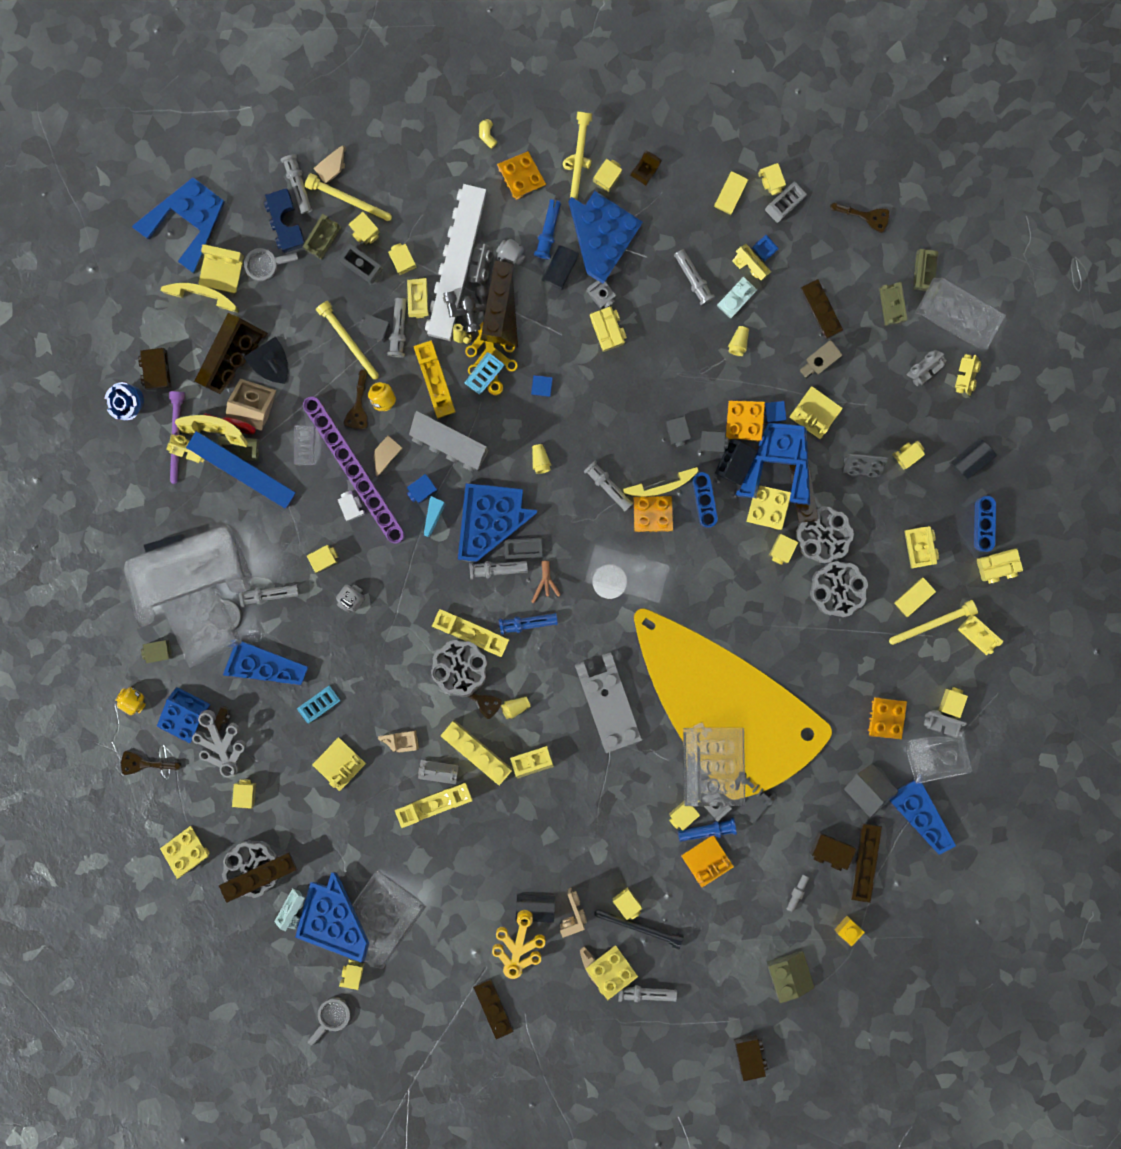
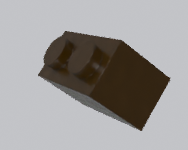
M165 348L140 350L141 356H138V362L143 370V375L140 376L142 386H145L147 390L172 388L167 350Z
M818 832L810 854L814 856L813 860L824 864V861L829 862L832 868L842 871V868L848 870L856 848Z
M757 1035L734 1039L743 1082L766 1077L765 1071L768 1070L766 1058L762 1059L761 1052L764 1051L762 1040H758Z

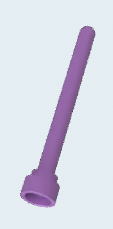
M169 391V399L173 403L172 434L177 436L180 435V429L175 424V420L180 418L181 404L185 400V392ZM171 454L170 482L172 484L178 482L179 456Z

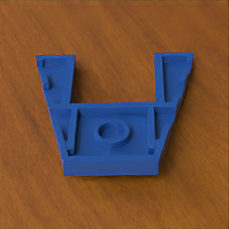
M191 178L136 222L132 228L149 240L171 209L200 230L178 260L180 264L195 274L199 260L203 256L201 252L202 245H206L207 241H209L211 231L217 222L225 201L195 178Z
M768 423L762 440L758 444V452L736 495L739 497L757 498L764 462L796 465L789 501L791 503L810 505L807 428L797 425Z

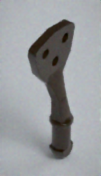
M837 202L830 205V209L834 212L837 211L864 219L872 229L879 233L884 232L889 221L890 211L888 209H874L869 212H863L851 208V206L837 204Z
M362 369L358 373L355 405L347 413L343 422L345 426L353 429H366L368 427L367 415L362 407V396L365 390L367 371Z
M462 685V687L459 688L463 689L464 692L467 691L466 686ZM473 693L467 696L477 703L480 712L487 719H491L498 712L502 703L501 699L491 695H477Z
M124 751L121 760V770L123 775H130L148 767L161 770H179L181 764L177 761L165 762L163 760L161 762H150L144 760L136 753Z

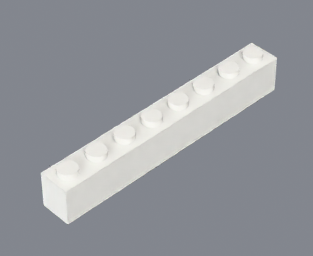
M463 184V188L458 191L457 200H459L458 208H454L452 219H455L454 225L450 226L448 231L450 242L449 245H445L443 256H446L445 263L440 265L439 275H441L440 282H436L434 293L437 294L436 300L431 302L430 312H432L431 320L427 319L425 326L428 336L451 341L457 316L449 318L447 304L443 301V293L454 291L457 297L455 302L456 308H459L486 199V189Z

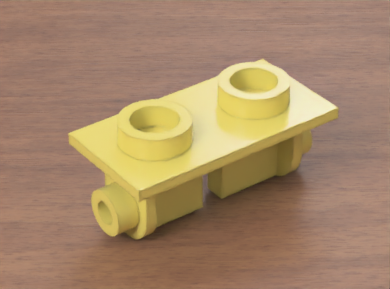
M965 354L964 358L961 359L959 371L966 374L965 376L958 375L955 385L957 393H964L965 390V393L971 396L972 391H975L977 383L975 376L981 367V361H979L976 355L972 359L971 355Z
M171 434L170 442L166 448L169 453L182 457L185 451L188 452L186 459L197 463L204 462L202 457L186 448L190 440L181 435Z

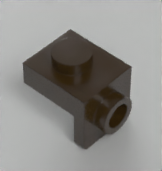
M646 150L630 176L647 186L662 160Z
M226 706L220 707L214 721L218 731L222 730L224 724H228L232 715L229 714L231 709Z

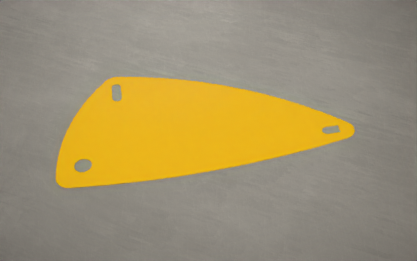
M639 609L635 612L634 623L639 644L659 699L671 723L692 756L728 798L736 800L758 794L762 788L765 791L784 782L805 767L831 738L832 729L825 720L788 690L743 659L698 633L648 609ZM645 618L655 624L653 630L648 629L642 624ZM703 723L707 731L706 738L693 726ZM804 728H811L813 730L814 737L812 740L805 741L802 739L801 731ZM742 771L747 774L746 778L750 777L749 781L755 785L751 788L747 784L743 785V781L738 790L732 789L733 782ZM757 785H759L757 790L753 793L752 791L755 789Z

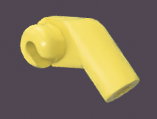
M485 119L479 125V137L492 149L498 142L490 135V130L493 126L492 121Z
M576 154L567 157L563 161L565 169H574ZM583 157L582 167L589 169L592 160Z
M455 324L453 327L454 341L466 344L471 342L472 335L466 333L461 324Z

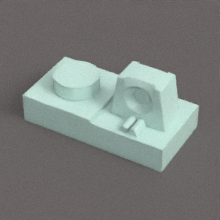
M743 277L717 306L729 318H732L757 289Z
M293 888L274 921L283 931H286L287 928L296 929L300 921L296 913L303 906L305 897L300 891Z

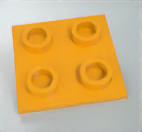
M529 151L497 164L499 172L502 173L504 181L507 182V187L510 188L512 196L516 200L522 198L524 194L546 185Z
M729 401L726 437L728 439L762 440L765 402Z
M672 496L633 497L635 532L673 531Z
M874 697V701L871 702L873 712H870L872 718H869L871 720L868 729L869 736L902 739L907 701Z
M710 836L681 855L702 888L734 867L714 836Z

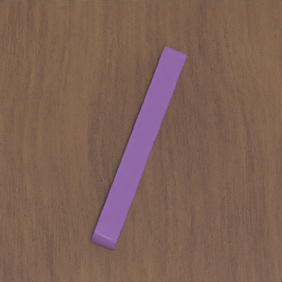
M315 397L306 398L303 402L305 412L384 535L391 543H401L405 538L404 530L322 402ZM312 401H316L318 404L317 409L314 411H310L308 408L309 403ZM322 417L328 419V424L325 427L319 426V419ZM332 433L338 435L336 443H330L329 436ZM347 449L349 456L343 460L339 457V453L341 450ZM353 465L359 467V473L355 476H352L349 472ZM364 481H367L370 485L369 490L366 492L360 490V484ZM374 497L380 500V505L377 508H372L370 505V501ZM385 513L390 515V522L388 524H383L380 520L381 516ZM395 529L401 533L398 540L391 538V532Z

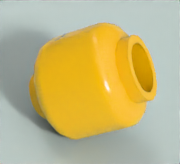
M375 383L368 392V398L375 410L388 411L396 402V396L389 384Z
M132 687L123 688L115 699L117 707L128 715H134L136 712L140 713L146 705L143 703L144 695Z

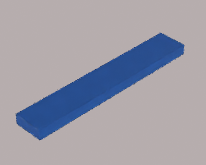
M197 431L186 446L190 451L285 509L296 493Z

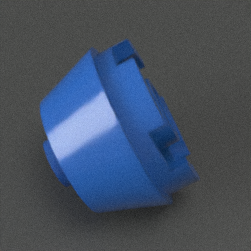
M120 382L114 384L105 395L109 407L107 411L115 419L131 420L136 417L144 405V396L141 390L127 383Z

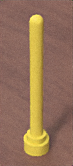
M577 112L576 118L580 125L570 198L573 197L578 200L587 125H589L590 121L592 122L593 115L584 112Z
M312 173L308 175L304 187L310 190L319 189L386 221L392 219L390 213L320 182L321 180L318 179V176Z
M327 300L316 308L318 314L329 320L372 379H378L379 374L332 313V305Z
M973 600L965 602L961 609L893 636L889 639V642L894 645L964 615L966 617L978 614Z

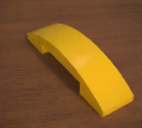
M432 340L413 346L437 419L456 413Z

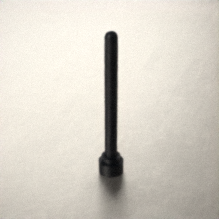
M601 910L594 912V915L598 918L667 941L669 945H672V948L680 950L684 938L682 934L672 933L670 935Z

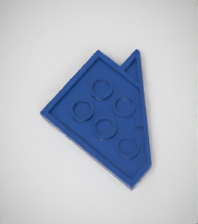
M594 191L586 205L573 197L568 202L586 272L604 284L643 222Z
M466 483L458 560L477 562L537 514V510L521 509L523 489Z
M331 872L328 886L310 882L295 938L358 962H365L370 943L338 874Z

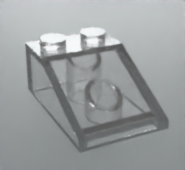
M963 735L957 738L952 736L925 737L907 742L906 750L915 784L972 772Z

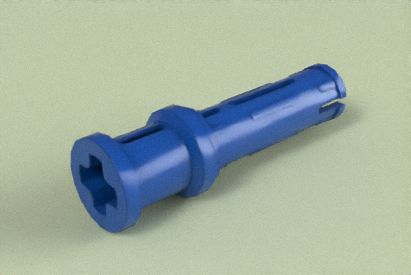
M549 200L543 231L538 236L539 243L537 251L534 252V256L538 258H551V245L555 242L553 233L561 202L557 200L555 208H553L555 200Z
M556 613L521 619L518 616L508 620L499 619L501 636L511 632L520 633L524 629L558 625Z
M734 818L723 822L715 821L713 824L678 830L680 842L710 836L721 838V835H737Z

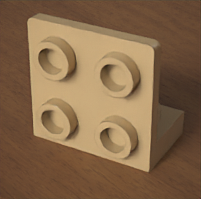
M572 888L568 889V897L576 918L574 919L573 916L568 917L560 924V932L563 938L585 930L584 924L587 923L584 910H579L578 907L580 905L578 894L576 891L573 892Z

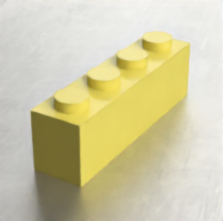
M455 720L441 734L444 740L499 786L511 773L512 768Z

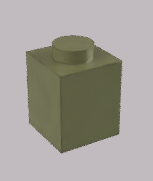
M169 640L143 644L141 655L143 660H146V663L173 659Z

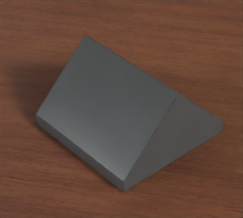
M873 764L857 773L844 789L870 818L899 792Z

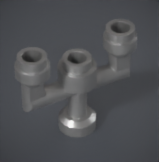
M486 285L475 287V296L479 299L478 305L475 304V299H472V296L461 298V302H459L460 308H456L455 302L457 297L455 292L443 293V301L447 304L449 318L462 316L466 313L468 325L465 327L466 333L481 330L480 325L475 323L474 313L486 311L487 296L489 294Z

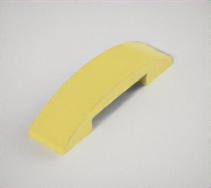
M175 283L162 286L160 290L165 294L183 298L184 292L187 291L218 299L216 305L219 308L237 313L239 311L237 306L224 295L202 285Z
M193 415L175 420V424L182 433L194 435L196 431L200 433L203 430L225 435L231 444L248 446V442L242 433L234 425L223 419L213 416Z
M698 468L679 472V481L646 491H644L642 484L625 488L623 492L627 495L639 497L661 495L675 490L688 482L698 472Z
M439 609L432 625L436 629L464 641H469L499 657L503 656L509 643V639Z
M463 783L395 810L401 828H404L473 800L467 784Z

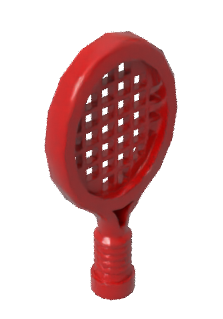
M204 413V414H203V415H205V416H212V415L207 414V413ZM220 418L234 425L241 433L252 435L256 431L254 426L233 418Z

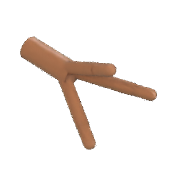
M542 561L543 578L534 594L532 603H535L544 583L546 596L550 595L549 584L557 596L561 595L550 578L549 561Z

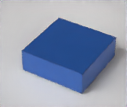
M767 235L752 247V250L763 262L779 249Z
M533 375L531 395L550 397L553 378Z
M784 401L765 403L767 423L786 420Z

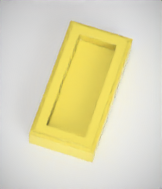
M731 171L714 207L731 215L748 179Z
M922 577L894 604L906 617H909L936 591Z

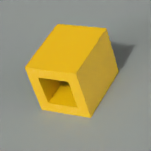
M848 916L834 929L850 946H853L865 933Z

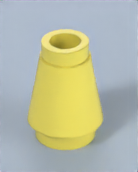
M738 326L728 345L731 354L743 356L747 351L748 328Z
M543 444L532 446L533 470H535L536 474L549 472L551 470V462Z
M527 697L505 701L501 705L506 719H513L531 707Z

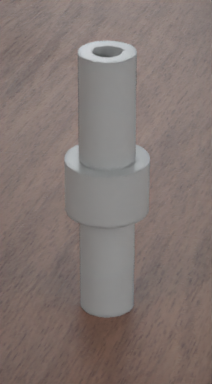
M802 875L797 887H794L791 894L793 896L787 910L794 912L799 899L803 898L804 889L809 880L808 876Z

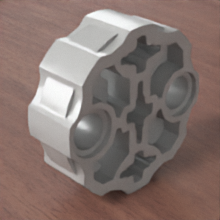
M831 507L817 508L818 520L813 521L814 526H806L808 522L799 523L795 531V540L798 542L800 552L806 558L815 560L818 563H831V561L842 558L847 554L854 533L848 522V517L843 512H838ZM820 516H822L821 522L826 526L825 528L820 524ZM836 516L842 519L840 527L835 526L833 523V519ZM806 530H812L817 536L812 532L806 533ZM820 531H827L828 533L826 536L829 540H827L826 538L821 539L820 537L822 536V534L820 533ZM832 534H834L837 538L843 537V540H836L832 536ZM809 543L815 546L813 554H809L806 551V546ZM823 543H825V544L829 547V549H828V554H827V547H826ZM842 544L841 552L833 553L836 549L834 545Z
M839 561L826 563L824 567L814 573L811 579V599L819 607V610L826 615L850 616L857 609L861 608L867 599V579L859 571V568L852 563ZM832 566L834 568H841V570L836 572V575L834 573H827V571L833 568ZM846 571L845 575L843 576L845 583H843L841 575ZM825 576L831 579L832 586L830 584V580L824 578ZM855 579H859L862 582V586L858 590L853 587ZM837 584L843 586V590L840 591L841 594L835 592ZM820 588L825 592L823 599L816 597V591ZM846 592L848 594V597L854 600V602L847 600ZM842 603L850 605V607L845 609V613L842 610H837L842 606Z
M449 641L440 650H437L432 658V678L441 688L442 692L449 696H470L478 688L482 687L486 681L488 667L486 658L477 646L469 641ZM452 646H455L456 649L459 648L456 655L449 652L452 650ZM466 650V653L463 655L465 661L462 662L461 656ZM445 656L451 658L454 665H451L450 660L446 659ZM457 659L461 667L465 666L462 669L463 678H461L458 671H454L457 668ZM475 659L483 660L482 667L475 668L473 661ZM440 669L446 671V676L442 679L436 677V672ZM466 672H468L470 678L474 679V682L470 679H467L465 674ZM457 675L458 682L453 687V684L455 683L454 676ZM464 682L466 685H470V687H467L466 692L463 689H459Z
M245 840L240 842L226 854L223 860V880L226 882L240 875L242 871L244 873L249 871V866L254 862L253 869L258 867L263 860L268 859V861L277 858L278 854H275L270 845L263 841ZM259 848L263 849L262 853L264 854L261 856L258 855ZM231 855L238 857V864L231 863ZM277 880L243 896L253 898L262 896L276 884Z

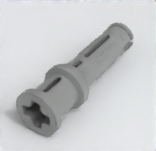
M297 154L288 155L281 158V162L284 163L287 172L286 178L291 181L301 211L300 213L306 214L313 210L301 178L303 172L299 169Z
M685 249L674 254V257L692 285V292H695L698 296L699 304L703 306L713 300L716 296L711 294L706 285L707 281L701 279Z
M395 298L392 334L389 336V340H391L390 352L387 353V356L403 358L405 357L403 346L406 341L404 323L407 299Z
M596 460L583 471L588 473L595 481V485H600L623 511H626L633 504L608 478L609 473L604 472L597 465Z
M488 561L483 564L469 563L470 579H474V577L490 578L491 575L528 573L527 561L491 564Z
M297 584L261 590L259 587L250 591L239 590L241 607L252 603L259 605L267 600L299 597Z
M635 985V987L626 986L618 992V1001L634 1000L636 1003L640 1002V1000L676 1002L677 990L641 988L639 985ZM650 994H666V995H665V996H658V995H650Z

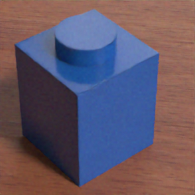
M426 474L407 487L409 490L407 495L413 502L417 501L419 504L438 491Z

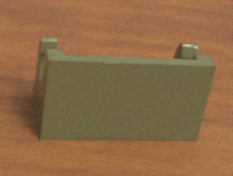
M322 214L303 248L322 260L340 231L341 226Z
M924 249L917 251L913 290L935 291L938 251Z
M898 282L893 285L887 284L880 287L879 292L885 326L906 322L907 314L902 283Z
M218 436V444L243 460L258 461L260 440L245 438L248 446L244 447L231 444L224 436Z

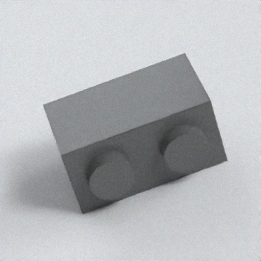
M350 243L338 259L343 265L371 285L383 270L381 265Z

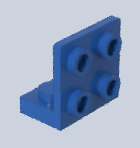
M176 687L166 700L157 727L191 743L192 736L199 726L198 718L204 710H208L211 704Z

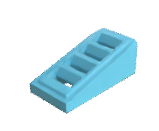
M487 352L464 383L480 395L500 372L504 364ZM488 361L492 362L495 365V367L492 368L490 365H488ZM483 367L490 371L489 375L482 370ZM480 373L486 379L483 381L481 378L477 376V374ZM472 380H477L481 384V386L478 387L476 384L472 382Z
M432 496L429 500L424 535L427 537H431L446 505L445 502Z
M329 685L298 707L297 710L309 724L341 700ZM326 692L333 700L332 703H330L328 699L325 697L324 694ZM319 697H321V699L327 705L325 708L318 700ZM312 702H315L317 707L320 709L319 712H317L316 709L313 707V705L311 704ZM308 706L310 711L313 713L312 717L306 711L305 707Z

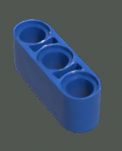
M700 472L692 480L699 522L703 527L710 528L718 521L710 476ZM703 476L706 478L707 483L704 487L697 485V477ZM702 495H707L710 498V503L707 506L700 503ZM705 514L713 516L712 524H705L703 521Z
M990 496L978 498L975 502L974 547L980 552H988L995 547L996 501ZM983 500L989 502L988 510L982 508L981 503ZM983 519H986L989 522V527L987 529H983L981 527V521ZM983 538H986L989 543L985 549L980 544Z

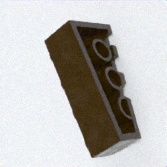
M495 260L480 338L482 341L518 347L513 284L514 264Z
M228 313L194 382L221 394L234 378L236 370L245 364L244 356L254 351L258 347L259 341L265 338L268 333Z

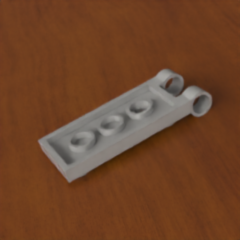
M611 652L602 655L607 671L589 677L584 662L575 664L606 753L642 741ZM603 689L608 690L609 693L607 696L601 695V691Z

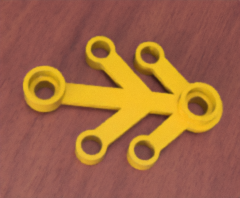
M483 322L480 324L481 330H478L479 336L465 350L469 358L477 355V349L484 342L480 340ZM485 341V351L474 365L469 366L468 373L469 375L471 374L470 369L476 368L487 352L502 362L510 372H514L517 369V362L508 359L495 349L492 342ZM502 345L507 353H511L515 350V347H513L511 350H507L505 348L506 345ZM470 348L475 350L473 355L468 354ZM488 361V365L494 368L495 365L492 362ZM513 362L515 368L509 369L508 364ZM498 375L488 385L489 393L494 396L501 394L503 391V385L498 381ZM493 384L499 385V389L496 391L492 390L491 387Z
M522 910L517 915L519 929L515 943L508 935L505 927H499L496 930V938L503 940L512 953V959L506 955L501 944H495L492 947V954L495 957H499L503 962V972L510 979L520 977L523 968L531 964L537 965L541 962V953L538 951H533L529 957L519 961L520 956L535 947L542 948L545 946V937L543 935H536L533 940L523 945L527 927L532 924L533 915L528 910ZM537 956L539 959L535 960L532 957Z

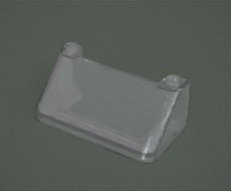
M222 526L130 558L124 566L133 611L139 628L153 622L155 617L153 607L224 582H226L230 591L241 593L250 589L252 577L235 532L228 526Z

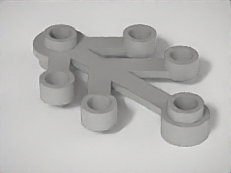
M204 710L200 714L198 721L202 726L208 727L213 742L206 739L205 734L201 731L194 733L192 741L195 744H201L206 747L199 753L201 760L218 766L222 776L226 778L233 777L239 770L236 761L240 753L246 748V743L243 740H237L233 745L234 751L230 758L227 754V749L233 736L238 733L239 726L236 723H230L226 728L227 733L222 741L214 723L216 720L215 713L211 710ZM212 751L218 753L220 759L213 756Z

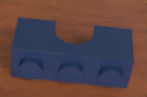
M285 188L266 194L267 201H264V206L267 213L270 212L272 219L269 221L272 230L277 232L278 237L275 238L278 249L282 248V251L287 253L303 248L305 240L300 226L287 227L283 224L285 214L295 210L289 190Z

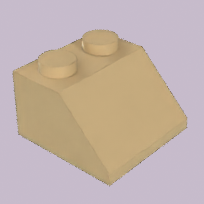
M240 379L227 402L225 417L246 422L254 426L255 429L262 430L269 417L277 390Z

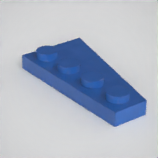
M237 639L223 675L302 685L309 667Z
M920 778L898 788L899 792L890 802L939 855L956 847Z

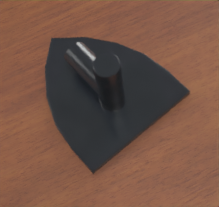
M276 336L244 356L249 366L258 375L271 382L285 384L288 362L285 351Z

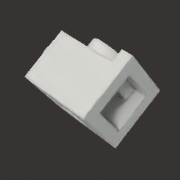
M352 491L341 494L342 498L338 499L346 521H351L366 514L364 510L360 511L362 504L359 497H355Z

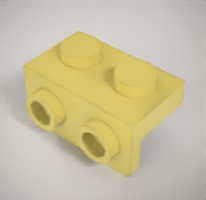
M930 526L905 530L911 568L937 564L939 553L937 548L934 549L933 541L936 540L934 530H931Z

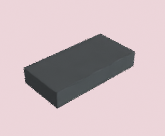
M543 538L504 540L505 559L543 557Z

